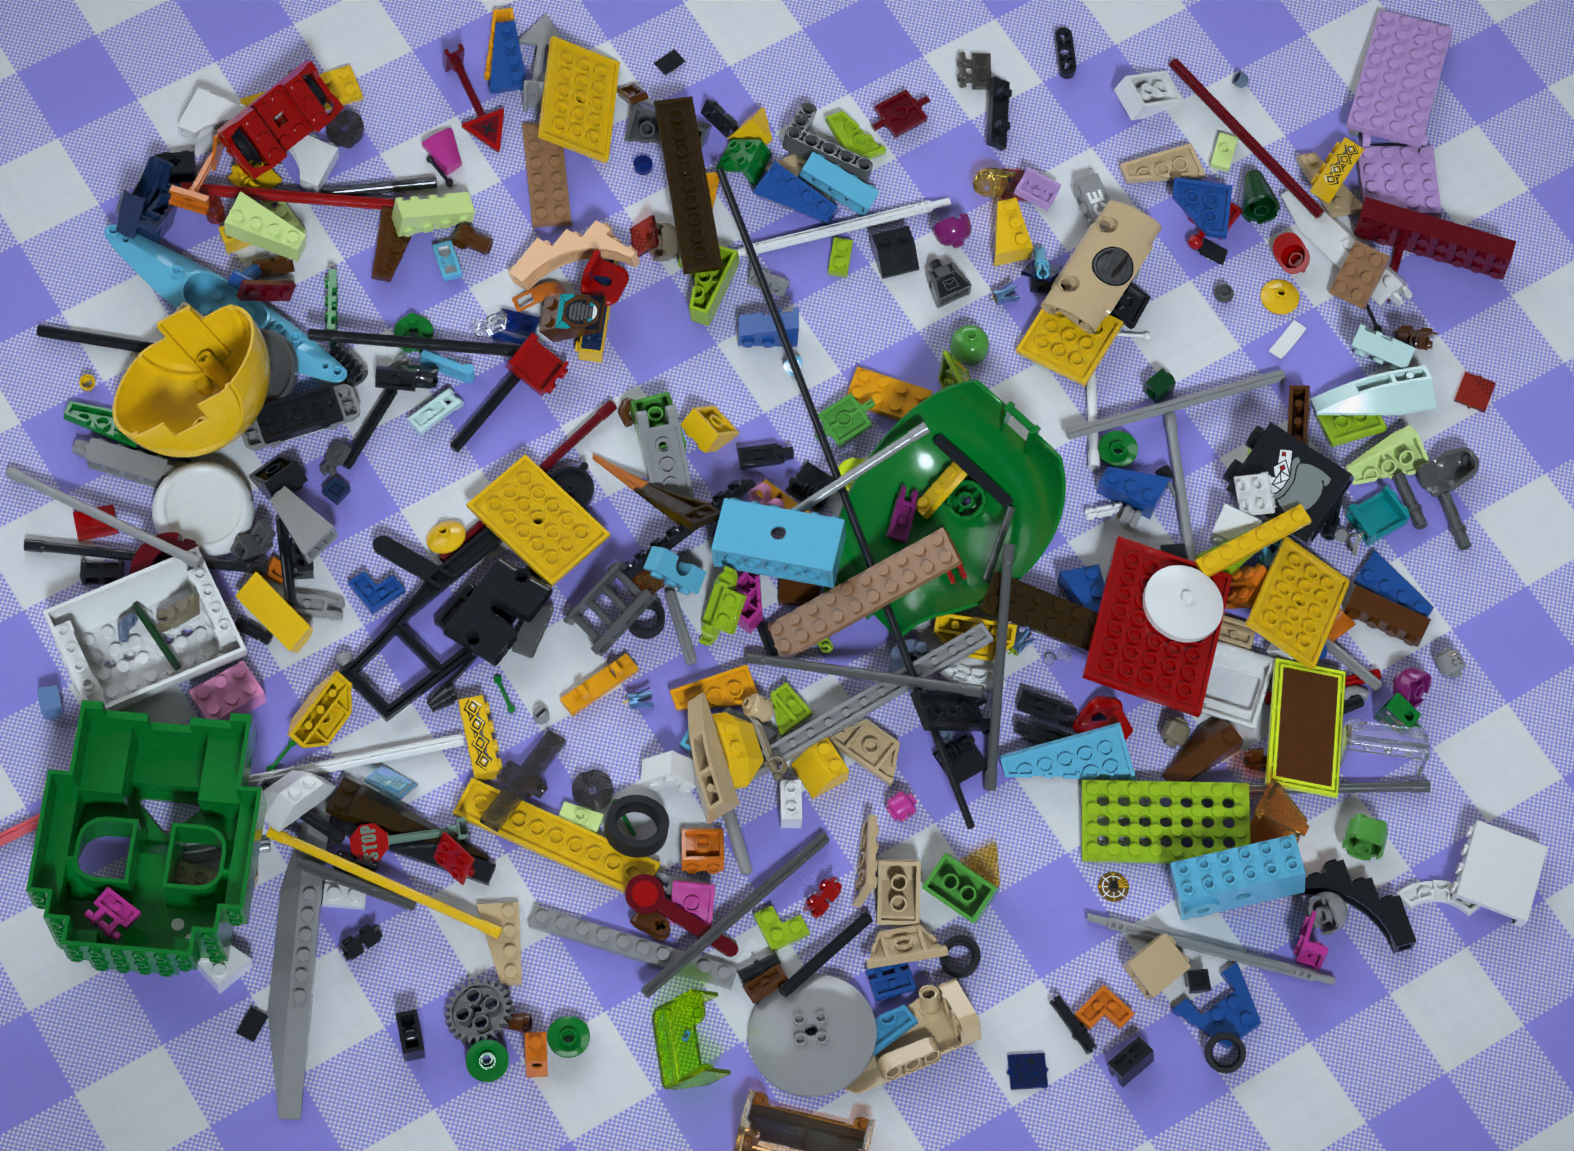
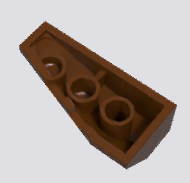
M1215 717L1198 728L1162 774V777L1165 781L1191 782L1238 752L1244 740L1230 723Z

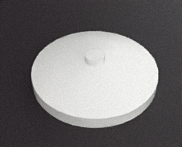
M1183 565L1168 566L1157 571L1145 586L1142 602L1146 617L1151 625L1167 638L1188 643L1203 640L1215 631L1222 619L1223 600L1220 591L1208 576L1197 569Z

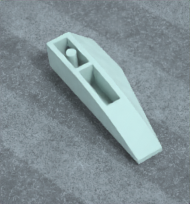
M1426 365L1368 376L1331 389L1311 399L1316 415H1404L1437 408L1433 380Z

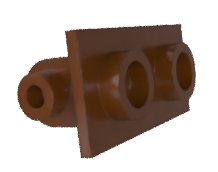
M283 256L252 261V264L254 263L259 266L262 272L261 278L295 272L293 260Z
M1248 748V750H1244L1243 762L1245 767L1251 770L1266 768L1267 755H1263L1264 749Z

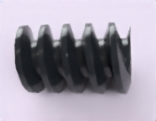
M343 343L335 345L329 351V354L347 370V377L344 380L346 384L354 387L366 379L368 370H364V365L359 364V360L354 359L352 353L349 354V349L344 348Z

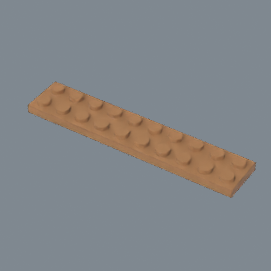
M942 527L769 623L767 630L771 632L778 656L792 658L962 563L946 530Z

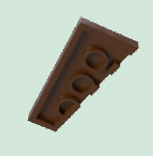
M383 207L371 279L391 282L412 236L398 237L391 218L393 209Z

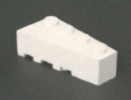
M176 918L172 921L171 926L174 930L179 931L183 929L184 921ZM191 933L188 934L185 938L190 939ZM231 945L228 962L212 963L209 961V958H201L198 962L197 970L220 994L249 971L253 964L249 956Z

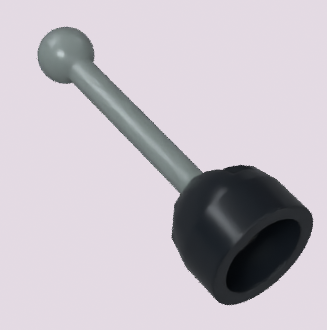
M1169 465L1155 471V474L1158 476L1172 478V470ZM1169 482L1168 487L1177 502L1176 492L1171 482Z

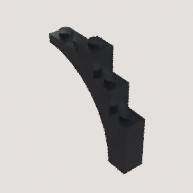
M1332 859L1325 862L1321 874L1320 872H1314L1305 877L1304 893L1291 895H1316L1321 892L1336 893L1346 904L1365 914L1378 927L1393 953L1412 949L1417 942L1400 895L1394 897L1393 895H1387L1380 900L1372 877L1366 879L1365 877H1359L1354 879L1353 882L1351 881L1344 859L1339 861Z

